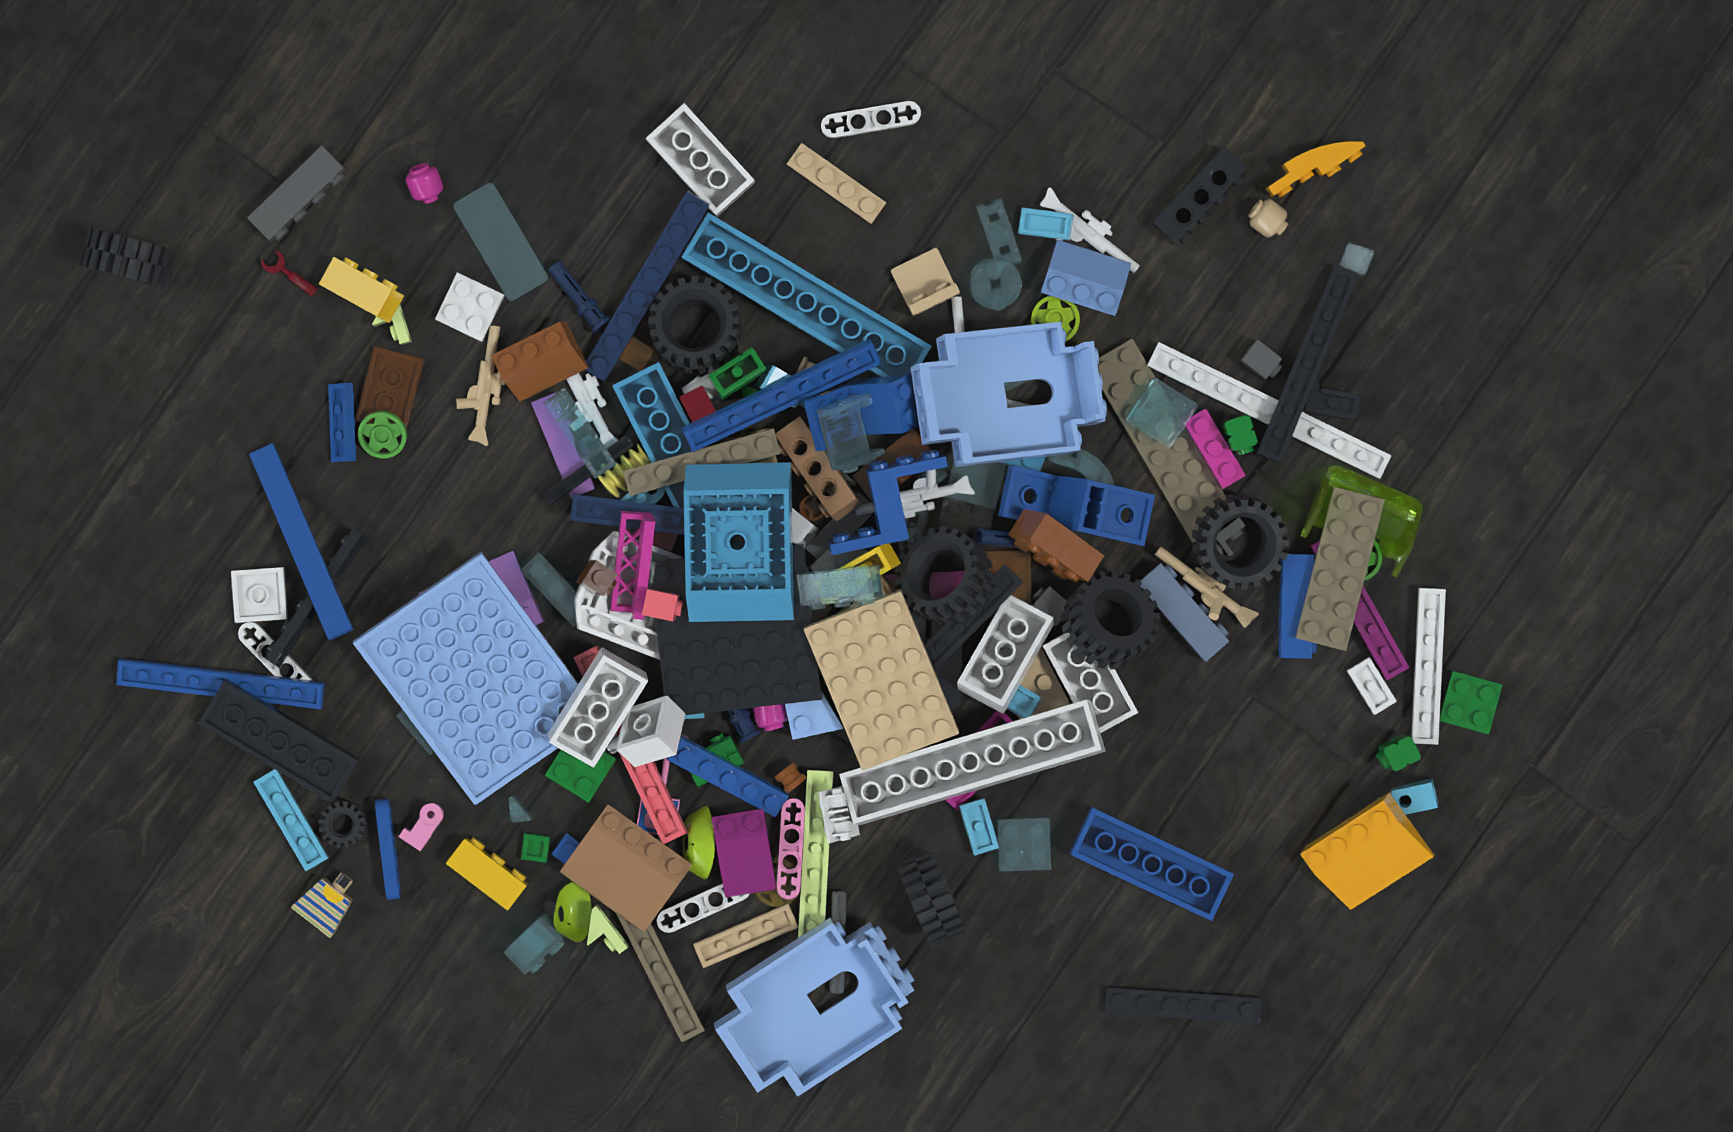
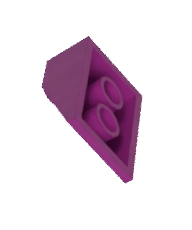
M759 809L712 817L725 898L776 890L764 810Z

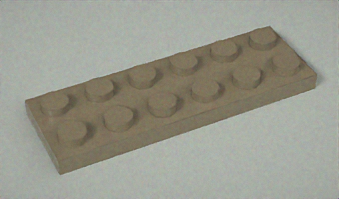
M1333 487L1295 638L1344 651L1347 650L1384 499Z

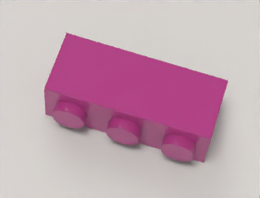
M1206 409L1201 410L1182 422L1221 489L1246 476Z

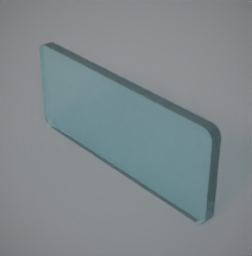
M487 183L454 203V210L508 300L514 301L548 280L546 271L494 184Z

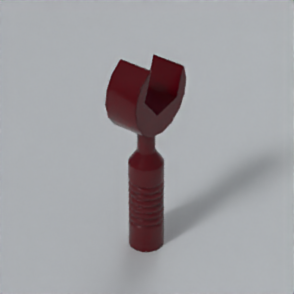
M275 250L279 256L276 266H267L264 260L261 259L262 267L267 272L276 274L282 271L292 283L311 297L318 290V288L310 284L298 273L285 268V258L281 252Z

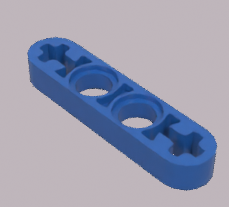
M389 798L375 800L386 898L387 900L401 899Z

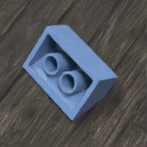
M1057 239L1041 293L1116 316L1131 263Z

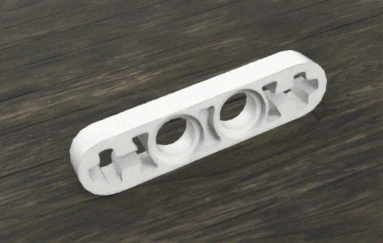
M905 101L827 115L822 120L821 130L828 138H840L916 124L919 121L921 110L915 102ZM907 106H910L911 110H916L917 114L913 115V120H908L907 116L899 117L900 123H895L893 108H898V113L905 112ZM886 110L890 113L891 121L888 124L881 125L877 122L876 115L879 111ZM862 115L865 118L866 124L862 129L852 127L851 119L853 116ZM847 116L848 132H844V126L836 128V133H831L830 129L825 128V125L829 124V120L834 119L835 123H843L841 117Z
M244 623L238 632L241 642L274 676L283 677L280 674V668L266 660L262 655V648L265 645H270L275 640L258 623ZM246 627L249 629L256 628L257 631L254 634L259 640L263 636L266 638V641L260 643L257 649L253 647V645L257 644L253 638L248 640L245 638L247 634L245 631ZM290 655L287 656L283 664L289 663L294 668V674L290 678L296 679L300 673L303 676L300 679L314 681Z
M723 883L664 909L657 917V925L663 932H674L746 899L749 894L731 897L733 900L728 902V898H725V893L722 889ZM712 892H719L723 896V903L720 906L715 907L709 903L708 897ZM688 903H696L699 906L700 912L696 917L686 915L685 906ZM680 907L681 915L686 921L681 923L680 918L673 921V927L669 928L667 924L663 925L661 921L665 919L664 914L668 913L670 917L677 915L678 912L675 909Z

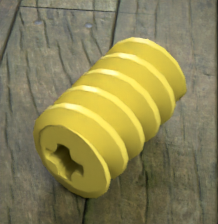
M638 443L639 452L629 449V459L621 455L622 464L612 461V471L604 467L605 476L596 473L606 490L617 498L620 496L618 488L625 492L628 491L623 471L651 463Z

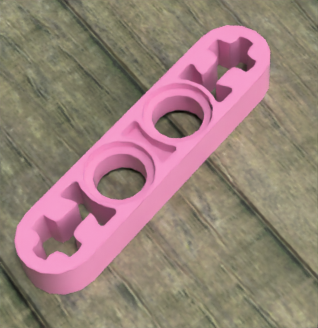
M795 798L787 800L783 804L781 812L777 892L780 897L786 900H792L797 897L801 884L805 807L800 800ZM792 803H795L796 807L801 809V812L796 813L795 822L801 821V826L794 824L784 825L785 820L790 822V813L786 812V808H790ZM795 829L798 831L799 840L796 843L790 844L786 842L784 834L787 830ZM794 855L797 858L798 864L794 869L789 870L783 866L782 861L785 856ZM781 872L787 874L798 873L797 878L792 877L791 880L792 886H796V891H791V895H786L785 890H781V885H786L787 876L781 877Z

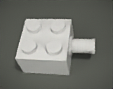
M668 696L632 706L622 722L620 735L614 736L611 739L607 749L612 754L619 752L634 767L677 754L685 713Z

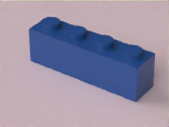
M1288 554L1286 560L1280 558L1282 568L1280 570L1279 658L1312 659V653H1316V643L1295 638L1315 561L1314 555Z

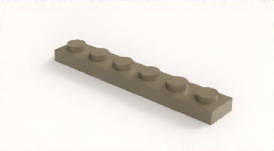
M774 429L699 449L695 452L623 471L629 495L633 496L685 481L686 465L745 464L781 453Z
M617 914L681 1042L705 1031L652 924L648 926L645 932H642Z

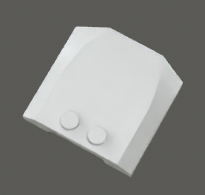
M613 531L592 551L589 561L597 560L614 571L619 532ZM631 541L623 547V553L629 559L637 553L638 547ZM652 546L651 562L683 558ZM627 566L620 572V577L625 583L635 575V571L630 566ZM650 575L648 580V588H651ZM579 585L574 599L577 629L660 660L654 617L644 615V620L633 619L631 612L611 611L612 592L609 595L606 593L605 596H597L584 586ZM625 590L618 596L617 604L631 605L632 595Z

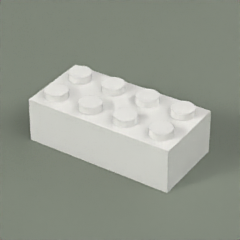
M685 103L646 138L647 142L698 197L710 203L709 209L716 217L755 183V180Z
M1011 595L998 609L957 682L958 690L1004 714L1051 631L1053 617Z
M1069 633L1061 634L1042 645L1072 703L1083 700L1092 702L1100 733L1138 713L1115 669L1110 670L1109 664L1104 669L1097 668V661L1090 665L1085 662L1087 656L1083 653L1078 657L1074 653L1077 649L1076 645L1072 644L1069 646L1066 641L1070 636Z
M601 647L549 730V743L594 768L647 684L646 672Z

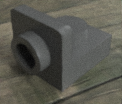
M1239 517L1234 518L1220 529L1216 541L1217 551L1220 555L1225 553L1230 557L1234 554L1225 541L1229 539L1232 542L1243 533L1241 529L1245 524Z

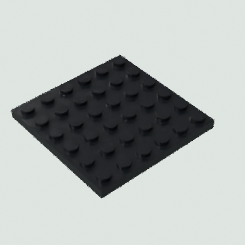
M804 544L793 545L794 620L689 622L686 601L685 558L652 561L650 563L651 588L681 594L679 600L683 601L681 616H676L674 621L655 618L664 696H668L685 715L822 700L818 663L804 632V626L813 623Z

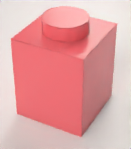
M648 588L642 615L674 621L676 616H681L683 601L679 600L681 594Z

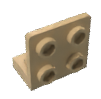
M937 248L891 270L912 316L960 294Z

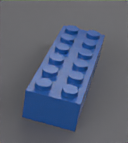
M1092 806L1069 852L1070 855L1211 921L1234 875L1227 869Z

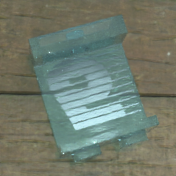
M871 394L850 395L817 410L831 470H843V473L854 472L858 470L859 465L872 464L876 462V457L885 454L884 449H869L860 409L873 404Z

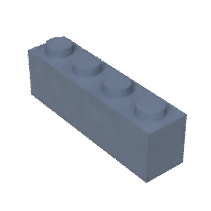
M1159 563L1139 580L1142 582L1139 588L1143 592L1147 588L1152 594L1148 598L1151 601L1156 600L1158 610L1201 659L1206 662L1229 642L1226 638L1229 633L1219 622L1215 625L1208 618L1210 611L1202 603L1197 605L1192 599L1194 593L1185 583L1180 586L1174 579L1177 576L1175 571L1168 564L1163 566Z

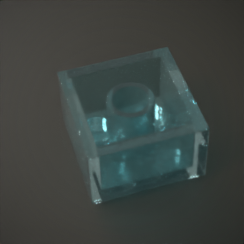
M544 912L506 948L504 953L525 975L529 971L534 974L546 962L543 958L548 953L553 956L565 944L562 940L565 935L556 930L553 920Z

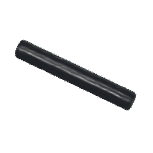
M627 436L622 437L544 493V497L550 504H554L631 449L633 443Z

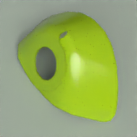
M708 806L700 808L687 817L684 825L688 833L682 836L683 858L692 864L689 871L704 880L710 874L715 851L713 822ZM686 835H687V837H688V849H687V851H686V849H685V837H686Z
M571 882L559 892L553 924L559 933L575 942L584 940L589 932L592 913L590 894L574 882ZM560 906L563 908L564 911V919L562 922L559 920L558 910Z

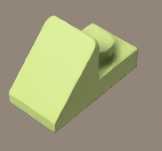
M399 305L391 319L394 325L390 326L394 341L399 340V343L404 345L412 342L401 305ZM376 316L372 325L378 326L388 322Z
M597 904L593 907L591 913L587 946L604 933L606 938L603 940L612 952L617 950L620 954L629 945Z

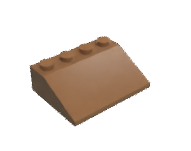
M607 805L563 866L560 873L642 932H645L689 871L692 864L610 805Z

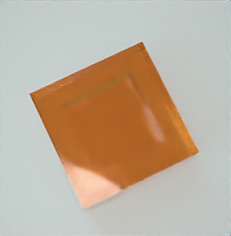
M632 337L619 359L638 371H642L655 350Z

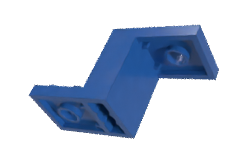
M911 371L901 376L856 378L803 401L816 451H824L833 447L832 439L829 438L828 434L834 431L840 432L841 422H835L832 425L835 429L826 432L825 420H827L826 418L831 413L835 412L847 414L845 416L850 417L848 419L851 421L849 423L852 425L850 426L851 429H853L849 436L840 439L841 442L860 434L904 433L919 426Z
M934 449L921 452L922 457L913 458L911 455L896 457V462L887 464L885 460L870 463L871 467L865 468L877 529L874 530L872 526L857 529L858 533L849 535L847 532L832 534V539L827 540L830 553L835 555L909 539L897 477L948 467L946 456Z
M1009 465L998 516L1017 520L1024 509L1047 513L1071 532L1096 535L1145 546L1155 495L1093 480L1056 476ZM1027 489H1030L1033 493L1032 500L1029 503H1026L1024 500V493ZM1124 508H1127L1129 511V518L1126 522L1121 520V512Z

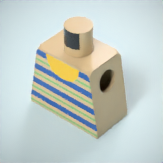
M342 872L333 883L324 877L291 908L331 938L353 900L345 893L353 880Z

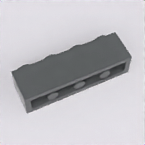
M320 146L248 219L269 241L273 242L275 239L280 241L289 232L287 227L293 221L296 223L301 221L308 213L306 209L312 203L317 205L326 196L324 191L330 185L335 187L344 179L343 173L346 169L323 146Z

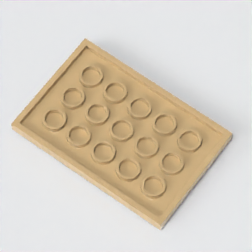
M901 589L804 626V632L862 771L959 734V729Z

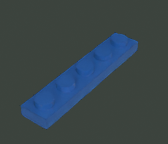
M680 736L677 754L667 757V760L749 804L763 809L776 817L789 797L788 793L683 736Z

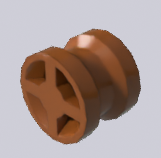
M792 762L774 778L777 782H781L784 785V791L789 793L807 777L803 773H799L795 762Z

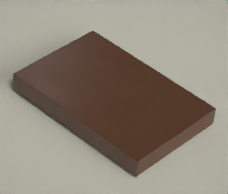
M374 346L355 422L361 423L372 412L386 410L398 416L404 422L407 429L425 359ZM375 417L370 419L366 423H374Z

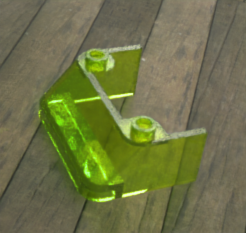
M1331 465L1327 469L1310 507L1301 536L1306 538L1313 525L1319 528L1323 527L1333 487L1384 499L1375 538L1380 539L1379 549L1383 555L1396 560L1392 576L1397 578L1413 549L1423 511L1422 504L1409 495L1339 465Z

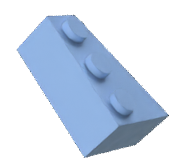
M823 692L822 700L785 704L792 739L844 729Z

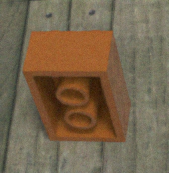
M1024 509L1008 536L1015 540L1014 545L1025 552L1028 550L1032 552L1034 560L1044 566L1050 565L1054 568L1052 572L1064 580L1068 578L1074 582L1078 580L1088 582L1104 557L1103 554L1047 513Z

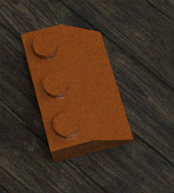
M560 321L491 355L502 379L520 402L589 368L567 321Z

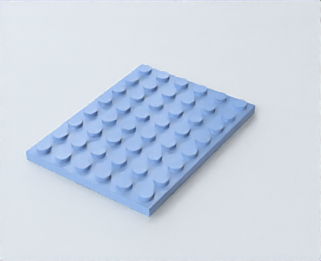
M482 552L353 640L355 647L474 805L558 748L549 743L548 732L579 683Z

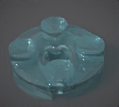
M996 257L997 259L988 260L987 258L980 261L973 268L970 274V289L974 299L980 305L1000 311L1017 299L1021 291L1022 280L1017 267L1008 259ZM1001 278V286L992 289L989 281Z

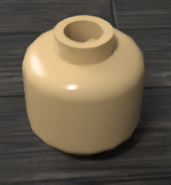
M1271 199L1259 200L1248 215L1251 218V227L1267 238L1272 237L1275 233L1281 235L1288 225L1285 221L1287 211Z

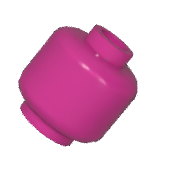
M428 163L418 164L410 168V173L406 177V183L412 198L418 201L423 200L424 204L436 201L438 199L437 195L444 188L437 168L429 166Z
M785 704L752 708L757 727L764 728L765 732L784 727V722L788 720Z

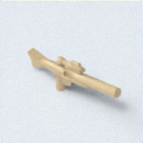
M491 325L485 361L480 363L478 383L470 387L467 398L456 399L457 409L474 408V410H478L476 427L469 436V440L477 441L485 446L488 445L485 427L490 394H494L492 404L499 405L501 385H505L499 371L494 373L495 362L491 356L497 353L500 327Z
M1163 547L1156 551L1155 555L1183 575V580L1202 593V601L1210 607V619L1217 620L1223 606L1234 613L1245 628L1259 615L1253 610L1240 606L1225 595L1223 591L1226 585L1212 578L1202 569L1203 567L1198 568L1196 566L1195 572Z

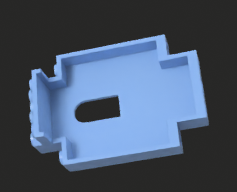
M1061 322L944 334L936 338L939 361L919 363L910 367L922 445L952 442L955 467L1072 454L1081 450L1082 437L1077 427L1102 423L1105 421L1107 414L1106 402L1102 399L1101 392L1103 380L1101 374L1098 373L1099 354L1098 350L1094 347V341L1083 342L1073 347H1065L1066 333L1062 328ZM1039 379L1046 381L1051 386L1052 397L1046 404L1007 408L1004 383Z
M828 918L726 985L727 992L738 1008L716 1021L714 1027L757 1093L784 1076L796 1095L799 1096L902 1029L899 1022L902 1019L900 1013L895 1006L891 1008L890 1006L897 1003L899 1008L908 1003L906 996L914 991L911 983L915 980L907 968L903 970L900 968L897 962L901 959L893 947L887 948L883 942L887 938L879 926L874 928L871 922L843 938L847 934L839 922L834 924L831 918ZM849 971L855 974L858 979L856 990L819 1014L807 994L840 972Z

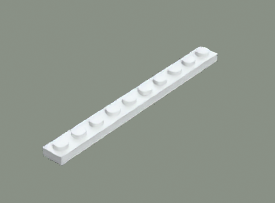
M1158 342L1147 365L1269 425L1279 401ZM1303 412L1292 437L1378 479L1381 478L1391 458V455Z

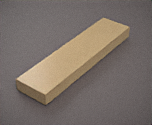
M789 903L698 941L693 945L703 968L792 931L798 928V924Z

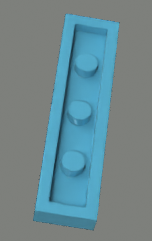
M275 769L254 781L255 786L304 870L307 871L328 859L329 856L279 771Z

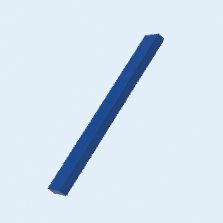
M871 339L694 421L681 429L692 452H695L882 363Z
M272 443L250 453L251 460L327 638L333 640L354 630L275 445Z
M120 658L118 660L116 685L215 696L226 678L266 703L322 709L325 682Z

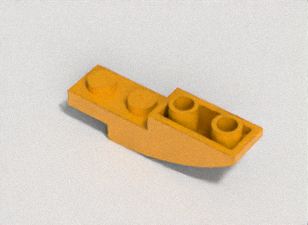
M1363 142L1333 143L1300 154L1282 165L1287 175L1270 185L1266 190L1271 198L1276 194L1281 198L1293 190L1290 186L1298 179L1303 183L1314 175L1313 169H1315L1320 177L1326 174L1329 178L1341 170L1340 163L1346 159L1351 163L1363 155L1360 150L1365 147V144Z

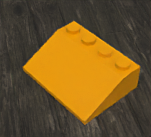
M1390 792L1308 844L1300 854L1313 873L1350 910L1435 856Z

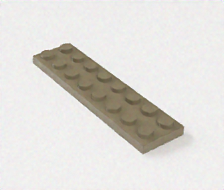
M1130 339L1099 358L1098 373L1101 374L1103 380L1102 391L1189 539L1194 543L1196 539L1192 537V531L1199 528L1195 521L1197 517L1203 519L1206 515L1202 510L1206 506L1213 508L1215 506L1213 501L1217 498L1223 501L1227 499L1150 367L1147 366L1148 364L1134 340Z

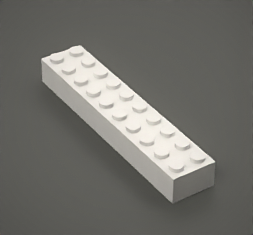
M1083 700L911 752L863 771L861 768L839 775L853 824L863 825L1106 751L1092 702Z

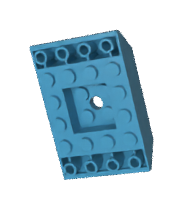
M791 463L686 465L684 531L686 601L689 622L794 620ZM737 534L745 539V545L740 550L733 549L730 544L731 538Z

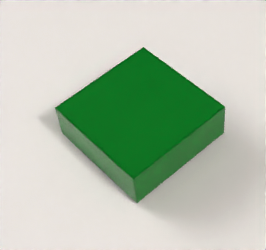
M524 833L521 859L547 863L551 837Z

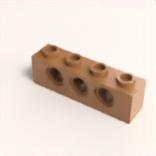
M799 416L775 434L779 440L778 446L784 456H790L793 461L791 468L798 477L803 475L807 481L804 484L805 488L812 497L817 496L821 501L818 507L826 518L831 516L838 521L862 504L826 450H815L811 430L805 420ZM806 444L807 451L803 455H797L798 448ZM816 465H821L820 473L812 476V468ZM835 485L834 494L826 496L825 491L827 487Z

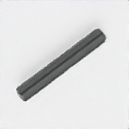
M833 891L831 920L834 924L839 922L845 930L846 893L844 891ZM844 971L830 979L831 993L840 994L844 992Z

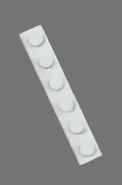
M1418 588L1411 737L1416 744L1438 745L1446 589Z

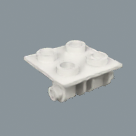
M843 786L818 792L824 820V831L828 843L840 840L845 841L860 835L858 825L853 824Z

